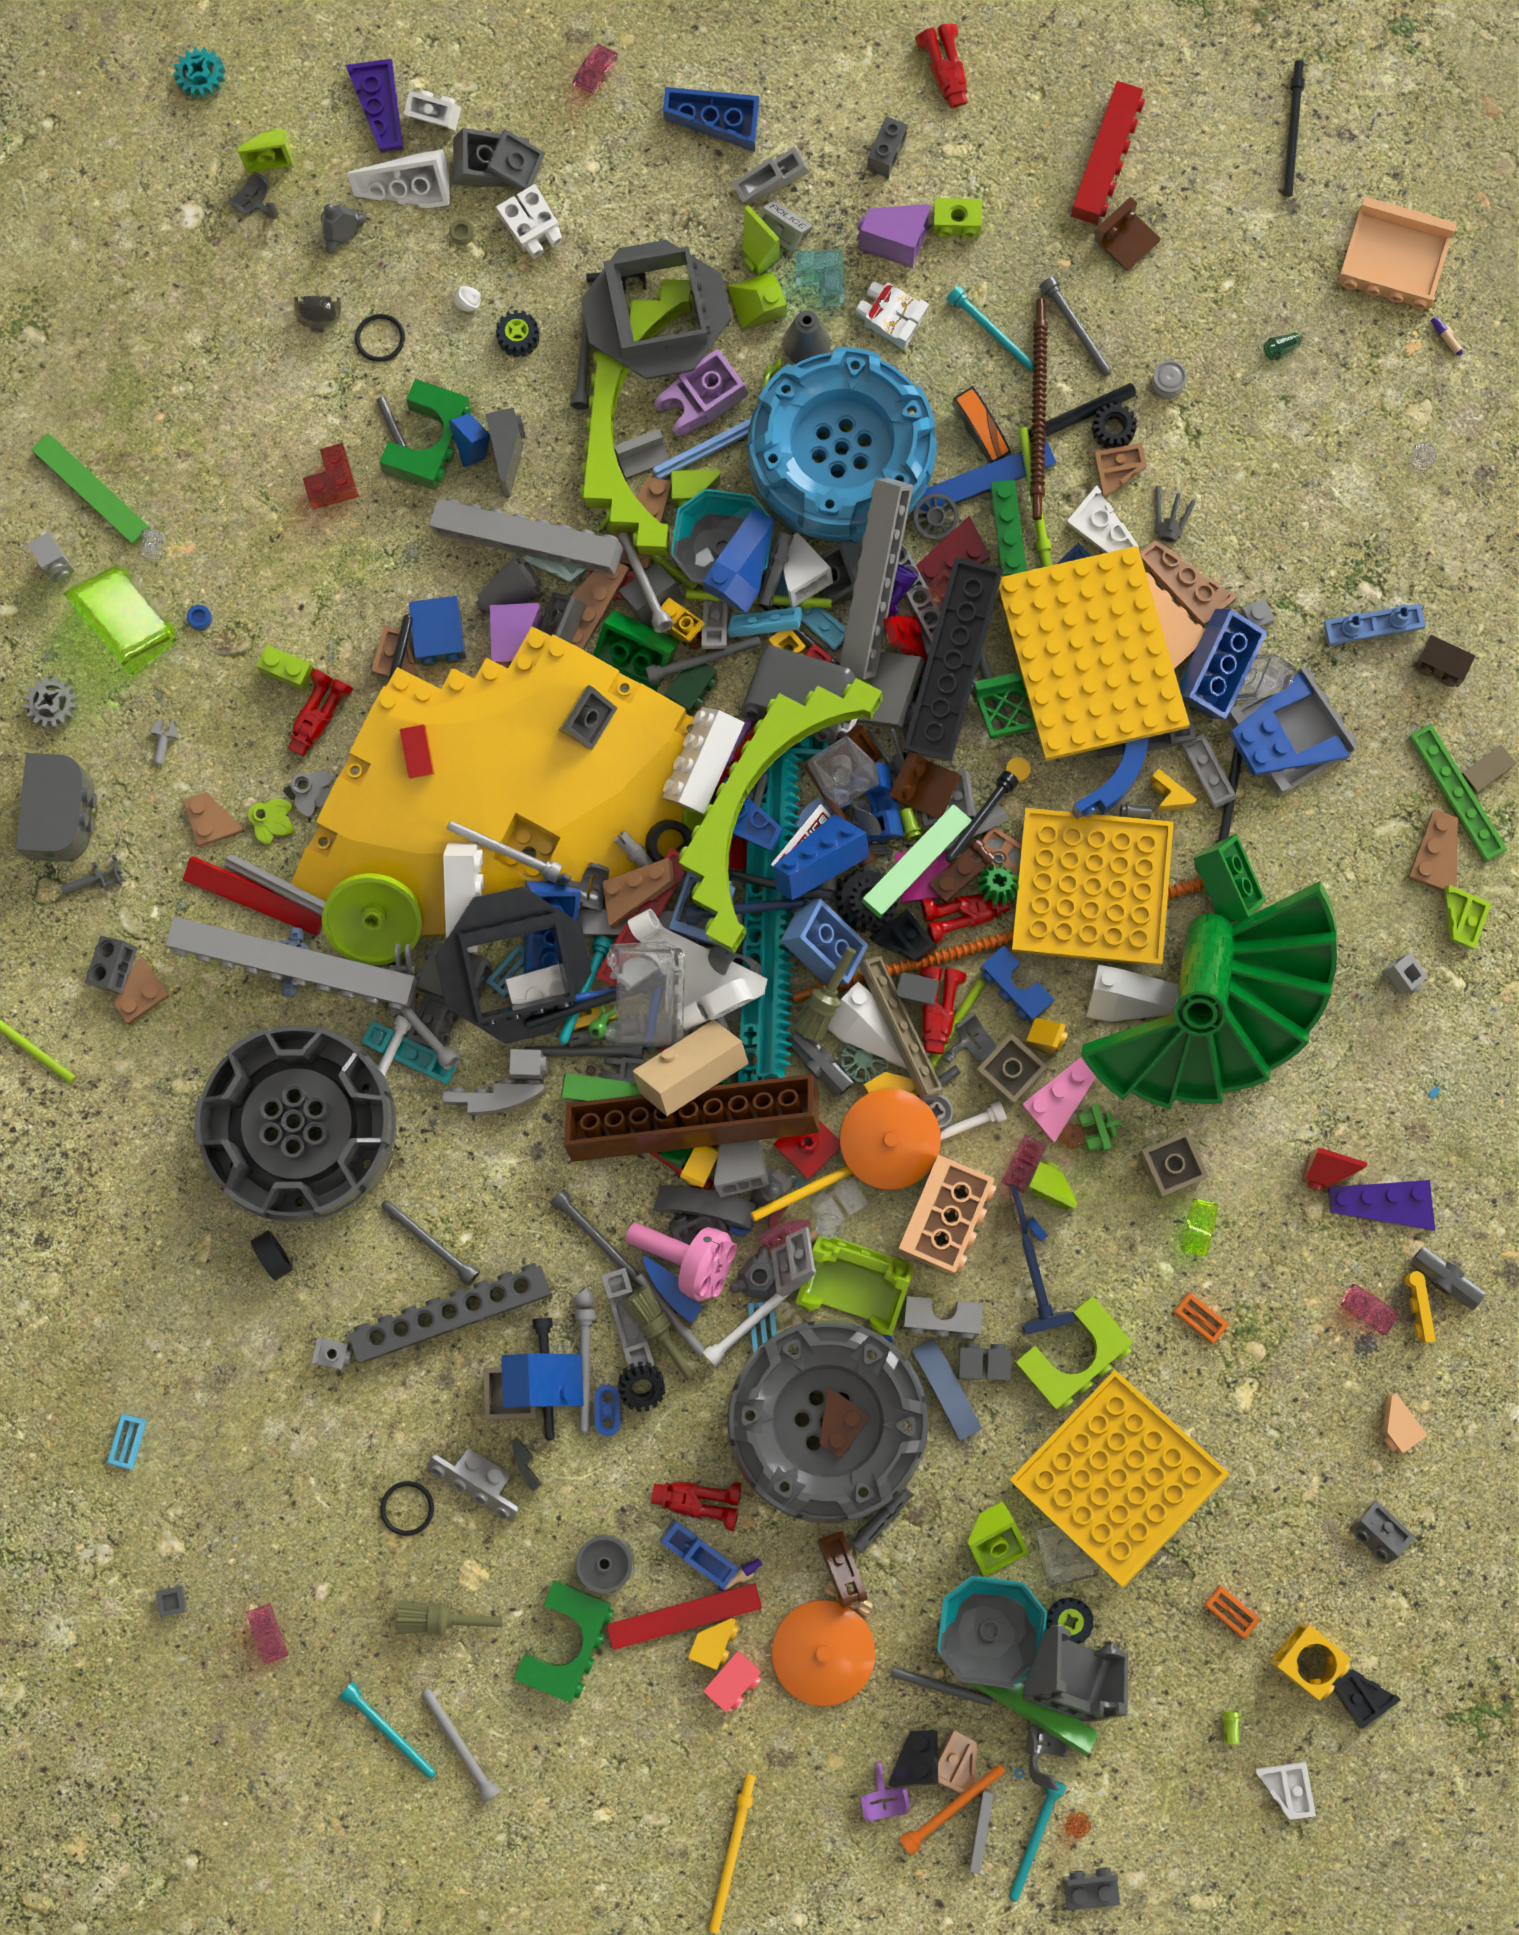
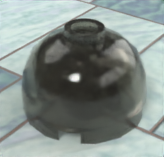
M304 296L303 301H298V297H293L294 315L302 326L310 328V332L325 333V328L334 326L340 318L341 298H337L336 302H331V297Z

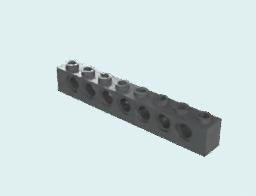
M532 1263L521 1267L522 1272L512 1275L510 1271L498 1275V1280L488 1283V1280H484L474 1284V1289L467 1292L464 1291V1288L449 1293L450 1298L440 1300V1297L426 1301L425 1307L417 1309L416 1306H411L401 1310L402 1315L394 1318L392 1314L378 1318L377 1324L369 1326L368 1323L353 1327L354 1332L348 1335L357 1363H365L552 1296L543 1267L541 1265L536 1267V1264ZM522 1279L528 1282L527 1291L517 1293L515 1289L516 1283ZM496 1288H502L504 1291V1298L500 1302H494L491 1297L493 1290ZM476 1296L480 1299V1307L477 1310L471 1311L468 1308V1300ZM449 1305H454L456 1308V1315L452 1319H446L444 1316V1309ZM424 1314H430L432 1317V1323L427 1328H423L420 1325V1318ZM401 1322H405L408 1325V1332L404 1336H398L396 1333V1327ZM376 1331H382L384 1334V1340L379 1345H375L372 1341V1335Z

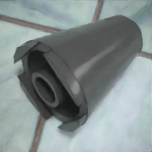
M802 311L787 329L783 338V349L790 360L797 364L807 358L828 353L830 350V336L814 312Z
M520 553L516 554L477 595L479 600L476 601V604L483 614L487 612L490 615V605L523 604L546 594L545 589L539 590L538 587L542 583L527 561L522 563L519 560L523 557Z

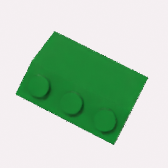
M614 610L603 623L593 656L618 669L621 674L657 692L661 683L651 686L645 667L654 664L655 667L670 665L674 659L679 640L664 633H657L655 629Z
M1237 834L1203 849L1193 858L1195 869L1201 875L1204 882L1205 892L1213 902L1215 914L1225 917L1232 923L1248 918L1266 901Z

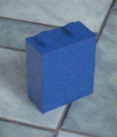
M457 596L409 602L410 615L413 617L411 627L414 652L418 665L422 664V666L429 667L442 661L457 663L461 659L466 658L460 602Z

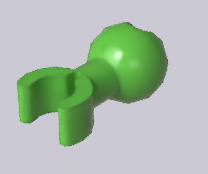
M606 1004L601 1006L602 1012L598 1020L592 1021L588 1027L591 1037L602 1039L606 1036L608 1032L607 1022L610 1016H614L618 1012L617 1005L614 1006L612 1011H608L607 1014H605ZM594 1032L599 1033L597 1037H594L592 1034Z

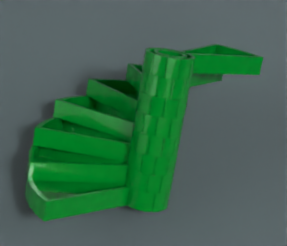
M1321 881L1234 924H1231L1228 919L1218 914H1203L1193 919L1186 930L1174 1013L1083 1044L1081 1056L1098 1080L1123 1101L1132 1093L1145 1101L1170 1110L1174 1100L1198 1104H1223L1224 1092L1238 1091L1269 1081L1271 1070L1286 1063L1309 1043V1032L1319 1021L1332 994L1337 963V923L1330 898Z

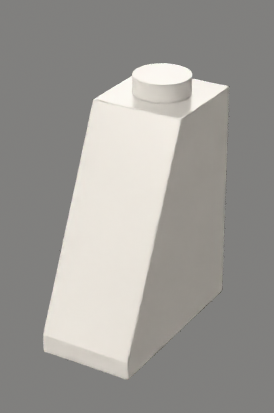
M799 533L793 535L794 538L787 556L789 559L788 562H785L783 568L792 607L797 606L833 583L831 567Z

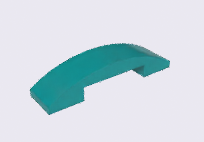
M372 1020L361 1043L384 1054L395 1031ZM405 1036L393 1058L447 1085L458 1065L457 1063L453 1068L444 1070L438 1063V1054L434 1050Z

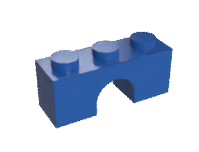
M875 762L855 769L859 792L865 794L869 799L872 808L871 814L877 818L881 827V834L868 835L869 840L884 843L904 837L897 800L889 796L894 785L890 766Z
M1003 945L981 965V976L989 985L993 983L1000 990L998 995L1006 1003L1011 1002L1017 1008L1015 1013L1023 1021L1028 1020L1032 1023L1035 1018L1039 1017L1053 1004L1055 999L1039 982L1026 990L1018 989L1013 985L1011 974L1019 968L1020 962Z

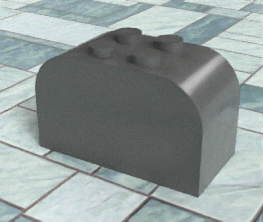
M26 753L16 850L28 860L72 861L80 857L88 847L90 832L94 831L95 826L92 810L96 808L97 795L94 793V783L91 776L74 759L59 754Z

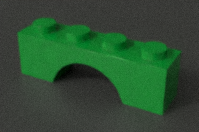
M1015 480L991 482L989 497L991 513L996 528L998 568L1003 569V576L1025 572L1027 570Z

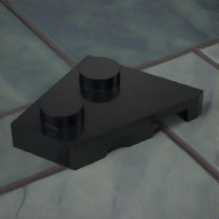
M908 909L869 937L874 944L917 963L937 949L936 944Z
M1349 1669L1342 1678L1338 1677L1332 1684L1334 1692L1359 1729H1363L1401 1701L1399 1696L1389 1693L1381 1688L1379 1684L1369 1681L1353 1669Z
M920 1730L909 1732L889 1780L890 1787L938 1785V1731Z

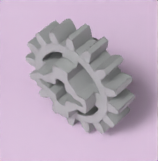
M44 676L43 683L36 679V687H28L31 694L24 695V698L29 703L23 706L29 711L27 716L30 719H34L33 722L37 726L42 724L45 729H48L50 724H52L55 729H58V723L60 722L65 726L67 725V717L74 719L71 711L78 710V707L73 702L79 699L73 694L75 689L72 686H68L69 683L65 679L60 682V679L54 676L52 681H50L47 676ZM50 700H52V702L54 703V704L51 705V706H50V703H49ZM48 714H49V715H54V717H44V716H47Z

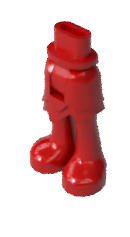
M953 23L942 24L937 28V34L934 27L920 32L915 37L916 45L920 49H927L932 61L929 64L931 72L936 79L940 91L944 95V99L948 100L950 108L967 104L966 94L968 90L966 88L963 63L959 61L955 46V38L959 34L957 25ZM937 34L943 43L947 60L942 59Z
M314 668L310 673V678L314 683L313 691L303 709H300L292 727L294 735H290L292 740L287 747L305 757L309 748L313 749V744L321 737L325 728L331 723L330 721L334 717L332 713L340 701L349 697L354 690L348 684L338 679L333 680L327 674ZM331 687L330 694L323 708L317 709L324 695Z
M985 894L954 897L955 901L944 904H935L930 898L922 899L921 908L925 922L934 921L957 912L962 915L942 922L928 923L927 931L929 937L937 944L949 932L969 926L973 928L990 922L995 917H1000L1001 913L1010 911L1008 899L1004 906L999 901L993 906L991 899L984 902L983 897Z
M933 966L922 967L920 969V976L939 981L934 1005H923L921 1007L924 1049L926 1053L944 1054L945 1044H948V1038L951 1035L955 1014L953 1008L956 990L958 986L965 983L967 974L956 969H945L941 1007L937 1000L942 968Z
M666 1482L665 1485L654 1483L651 1504L662 1505V1509L667 1508L672 1512L702 1520L701 1516L717 1519L723 1522L726 1530L735 1531L738 1508L702 1504L700 1499L739 1506L742 1483L732 1482L728 1488L724 1489L699 1486L697 1483L673 1482L671 1484Z

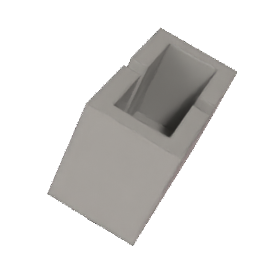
M50 532L28 543L41 569L53 583L67 579L70 573L74 572L63 549Z
M510 1049L509 1074L515 1081L538 1080L544 1082V1075H549V1060H547V1057L544 1056L541 1050Z

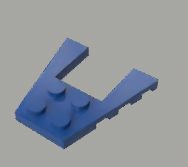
M1302 672L1297 674L1229 733L1252 776L1281 772L1284 769L1290 768L1298 769L1313 764H1326L1335 760L1343 761L1350 756L1338 735L1298 754L1293 748L1274 713L1313 694Z

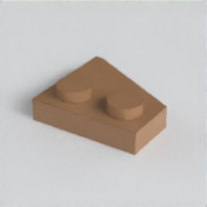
M1142 443L1094 452L1099 483L1104 498L1141 473L1147 466Z
M384 625L371 671L372 674L389 678L400 633L399 629ZM408 638L401 669L416 676L413 654Z
M952 1729L938 1756V1782L961 1794L975 1784L977 1742L974 1739Z

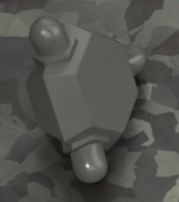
M326 204L321 214V223L327 253L333 254L339 244L346 243L356 233V227L366 223L367 217L362 213L357 214L351 208Z
M767 1167L769 1185L752 1190V1196L749 1201L757 1205L756 1209L759 1206H765L791 1189L792 1185L798 1181L797 1175L794 1173L784 1174L778 1170L772 1172L770 1167Z
M761 1246L758 1250V1255L751 1256L738 1272L737 1281L730 1285L732 1293L742 1292L745 1296L769 1299L777 1293L773 1262L769 1256L770 1251L767 1246Z

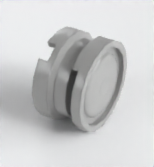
M1172 360L1163 361L1158 364L1151 381L1152 389L1156 395L1165 399L1175 398L1180 395L1187 379L1186 370L1183 365Z
M939 1094L925 1098L923 1101L934 1113L940 1130L946 1128L953 1117L951 1102Z

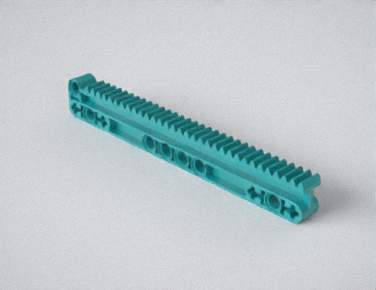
M785 752L764 772V774L768 775L766 782L767 792L763 795L760 806L767 815L782 827L783 833L773 852L747 841L746 873L775 879L774 868L771 863L795 835L793 833L799 830V826L794 825V822L800 820V817L794 815V812L800 810V807L795 805V802L800 801V797L796 796L795 793L800 791L801 788L796 786L795 783L801 781V778L796 776V773L802 769L797 767L796 764L801 762L802 759L791 753ZM746 883L745 904L789 899L777 890L763 887V890L759 893L760 886ZM792 909L762 912L759 918L758 912L747 913L744 916V927L747 933L743 942V956L755 961L760 957L761 976L768 980L763 996L741 1006L740 1040L743 1043L748 1064L738 1071V1083L786 1077L785 1068L791 1066V1063L785 1061V1058L791 1056V1053L786 1051V1048L791 1046L792 1043L786 1041V1038L792 1036V1033L786 1031V1028L792 1026V1023L788 1022L787 1018L793 1016V1013L788 1012L787 1008L792 1007L793 1003L787 1001V999L793 996V993L789 992L788 988L793 987L794 984L789 982L788 979L794 976V973L789 972V969L794 967V963L789 962V959L795 957V955L789 952V949L781 942V939L790 924V920L795 915L791 913ZM761 932V939L757 942V936ZM743 960V967L750 970L748 963ZM754 1056H757V1062L753 1066L752 1059Z

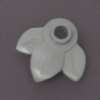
M317 770L311 774L299 773L292 778L290 786L292 792L296 795L295 805L303 815L311 817L316 806L323 808L331 791L327 786L330 785L334 778L330 773ZM302 782L308 784L307 788L303 790L299 788V785Z

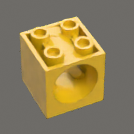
M1300 1622L1269 1663L1310 1697L1320 1701L1322 1697L1326 1699L1334 1689L1332 1684L1337 1677L1342 1678L1350 1668L1348 1663L1351 1658L1312 1626ZM1315 1644H1319L1326 1653L1327 1667L1319 1678H1308V1681H1305L1298 1672V1655L1303 1648L1314 1647Z

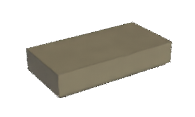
M1499 745L1465 770L1462 775L1473 791L1478 793L1512 768L1516 762L1505 748Z

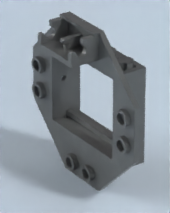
M667 240L619 248L609 261H603L604 269L581 298L589 344L646 380L694 371L725 327L729 326L731 321L722 274L698 260L695 254L690 255L689 246L679 248ZM686 265L699 330L634 341L621 277Z

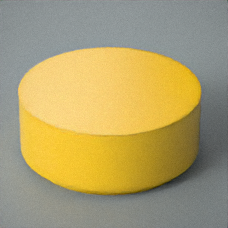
M1015 757L1007 763L1005 771L1013 773L1019 783L1029 777L1031 767L1026 759Z

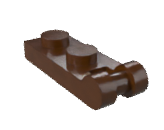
M980 839L974 842L970 848L929 883L928 886L944 903L949 901L996 858L992 851L988 852L984 848L985 844ZM976 853L982 859L978 864L971 858Z
M843 1531L819 1538L817 1543L838 1594L840 1606L846 1608L851 1606L853 1602L858 1601L861 1603L867 1601L868 1597ZM852 1584L854 1591L848 1593L846 1586Z

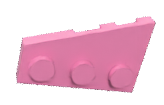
M1081 1058L1022 1104L1053 1144L1096 1078Z

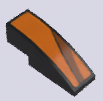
M974 386L955 396L952 406L965 423V429L988 462H995L1011 454L1012 451L998 424Z

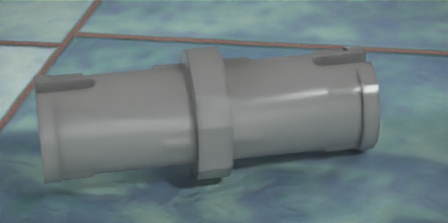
M625 830L620 832L621 837L617 835L613 841L627 854V858L631 862L634 861L640 868L655 863L646 854L644 847L641 844L638 845Z

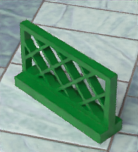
M1021 672L974 682L972 696L974 702H977L990 740L1036 729L1032 712L1022 708L1028 698ZM1012 694L1023 697L1019 705L1006 699ZM993 699L999 702V705L994 711L986 707L984 701ZM1003 705L1015 710L1011 718L998 713ZM1018 713L1030 718L1026 724H1020L1014 721ZM997 718L1007 723L1004 729L994 731L992 726L993 720Z

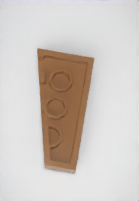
M649 476L636 498L653 517L662 523L672 488V481ZM616 531L613 536H615L616 538H618V540H619V542H620V544H621V541H620V539H619V534L622 533L623 531ZM627 532L633 544L634 532ZM633 545L644 571L647 570L652 555H639L637 546ZM623 548L619 562L632 568Z
M1157 540L1140 552L1144 567L1202 627L1210 621L1215 609H1225L1238 597L1232 591L1229 593L1220 587L1221 584L1216 580H1210L1201 574V570L1194 565L1189 566L1183 562L1179 555Z
M619 562L615 576L593 571L571 595L587 605L571 644L585 650L630 571L629 567Z

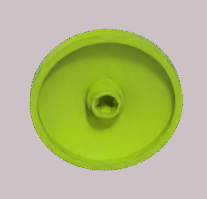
M374 873L358 874L341 881L329 893L322 912L324 933L335 950L350 960L368 965H385L395 962V944H400L401 959L405 957L406 944H411V950L415 947L420 938L423 924L420 904L411 890L394 878Z

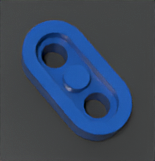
M603 1385L595 1393V1427L603 1436L615 1435L621 1427L620 1393L612 1385ZM606 1393H611L613 1396L612 1401L609 1403L603 1400V1396ZM610 1418L613 1421L611 1428L604 1427L605 1419Z

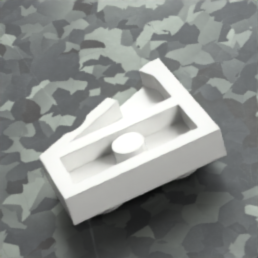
M1306 1761L1256 1768L1257 1775L1264 1782L1269 1792L1290 1820L1316 1816Z

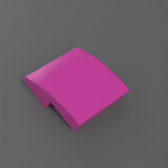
M947 850L943 851L901 895V902L903 904L921 901L925 898H930L933 901L940 899L928 885L949 866V862L945 859ZM907 852L895 854L896 863H897Z

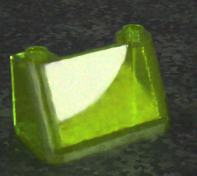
M114 565L71 587L63 594L124 668L133 676L177 641L173 635L176 630L167 619L163 622L129 582L131 576L123 566L118 568Z

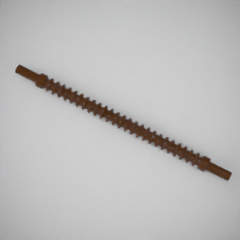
M1042 298L1036 300V320L1033 323V330L1035 331L1033 333L1035 337L1033 339L1035 343L1033 344V349H1035L1033 350L1034 363L1032 364L1034 367L1032 370L1034 374L1032 376L1034 380L1032 382L1034 386L1032 388L1034 392L1032 394V410L1034 412L1031 414L1034 417L1031 420L1033 423L1031 426L1033 429L1031 432L1033 436L1031 438L1033 442L1031 444V448H1033L1031 450V460L1033 461L1031 462V467L1033 468L1030 470L1032 473L1030 476L1032 480L1030 482L1032 486L1030 488V496L1033 498V520L1042 519V498L1045 496V488L1043 487L1045 485V481H1043L1045 479V469L1043 467L1046 465L1044 462L1046 459L1044 456L1046 453L1044 449L1046 447L1044 443L1046 441L1044 437L1046 435V418L1044 417L1047 415L1045 412L1047 409L1045 406L1047 403L1045 400L1047 397L1045 393L1047 391L1045 387L1047 382L1045 380L1047 379L1046 355L1048 352L1046 349L1048 346L1046 343L1048 339L1046 337L1048 333L1046 331L1048 330V322L1045 320L1046 300Z

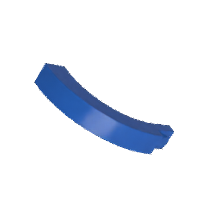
M1149 737L1124 743L1121 763L1113 776L1102 787L1074 804L1071 812L1076 819L1082 816L1088 818L1098 809L1104 815L1124 798L1134 784L1142 767L1148 748Z

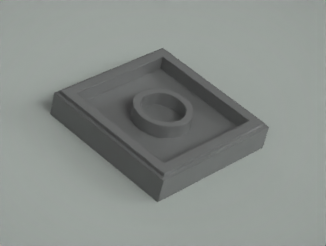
M504 129L499 136L485 171L522 192L532 186L545 152Z

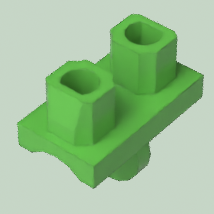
M1099 1104L1091 1106L1089 1110L1077 1116L1081 1129L1094 1125L1096 1131L1095 1135L1084 1138L1088 1151L1101 1149L1104 1152L1112 1148L1107 1129L1111 1138L1117 1137L1116 1127L1122 1125L1121 1119L1113 1121L1111 1112L1104 1114L1106 1123H1104Z

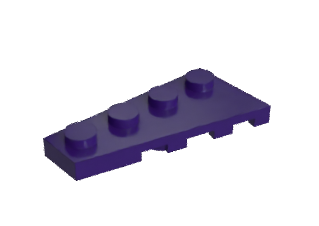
M392 59L345 65L380 153L404 150Z
M1430 1180L1328 1188L1329 1207L1332 1214L1435 1231Z

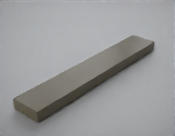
M878 956L862 961L858 965L921 1100L941 1093L944 1090L901 998L896 995L897 989L882 957Z

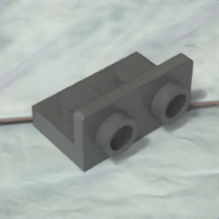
M427 992L416 1015L445 1047L449 1042L451 1030L458 1021L459 1015L445 1007L443 998ZM411 1026L407 1038L432 1048L415 1028Z
M681 1213L669 1222L675 1238L688 1245L706 1227L716 1228L729 1234L722 1220Z
M1377 1500L1371 1503L1361 1518L1349 1528L1356 1538L1368 1546L1375 1556L1385 1564H1389L1399 1558L1415 1537Z
M1098 1868L1092 1874H1085L1084 1870L1071 1871L1069 1876L1063 1877L1068 1911L1120 1905L1117 1882L1118 1874L1116 1871H1111V1868Z

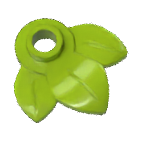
M778 358L773 365H767L763 374L764 381L760 388L761 391L770 379L783 368L780 366L781 358Z
M274 798L266 804L262 802L253 804L248 810V820L254 825V835L260 842L270 845L274 835L286 836L292 834L294 831L293 826L286 814L290 812L293 805L279 798ZM262 810L265 813V817L262 819L257 818L256 811Z

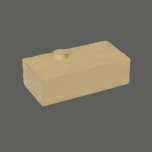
M713 1019L634 1069L633 1074L639 1093L668 1116L746 1066L748 1061L742 1041Z

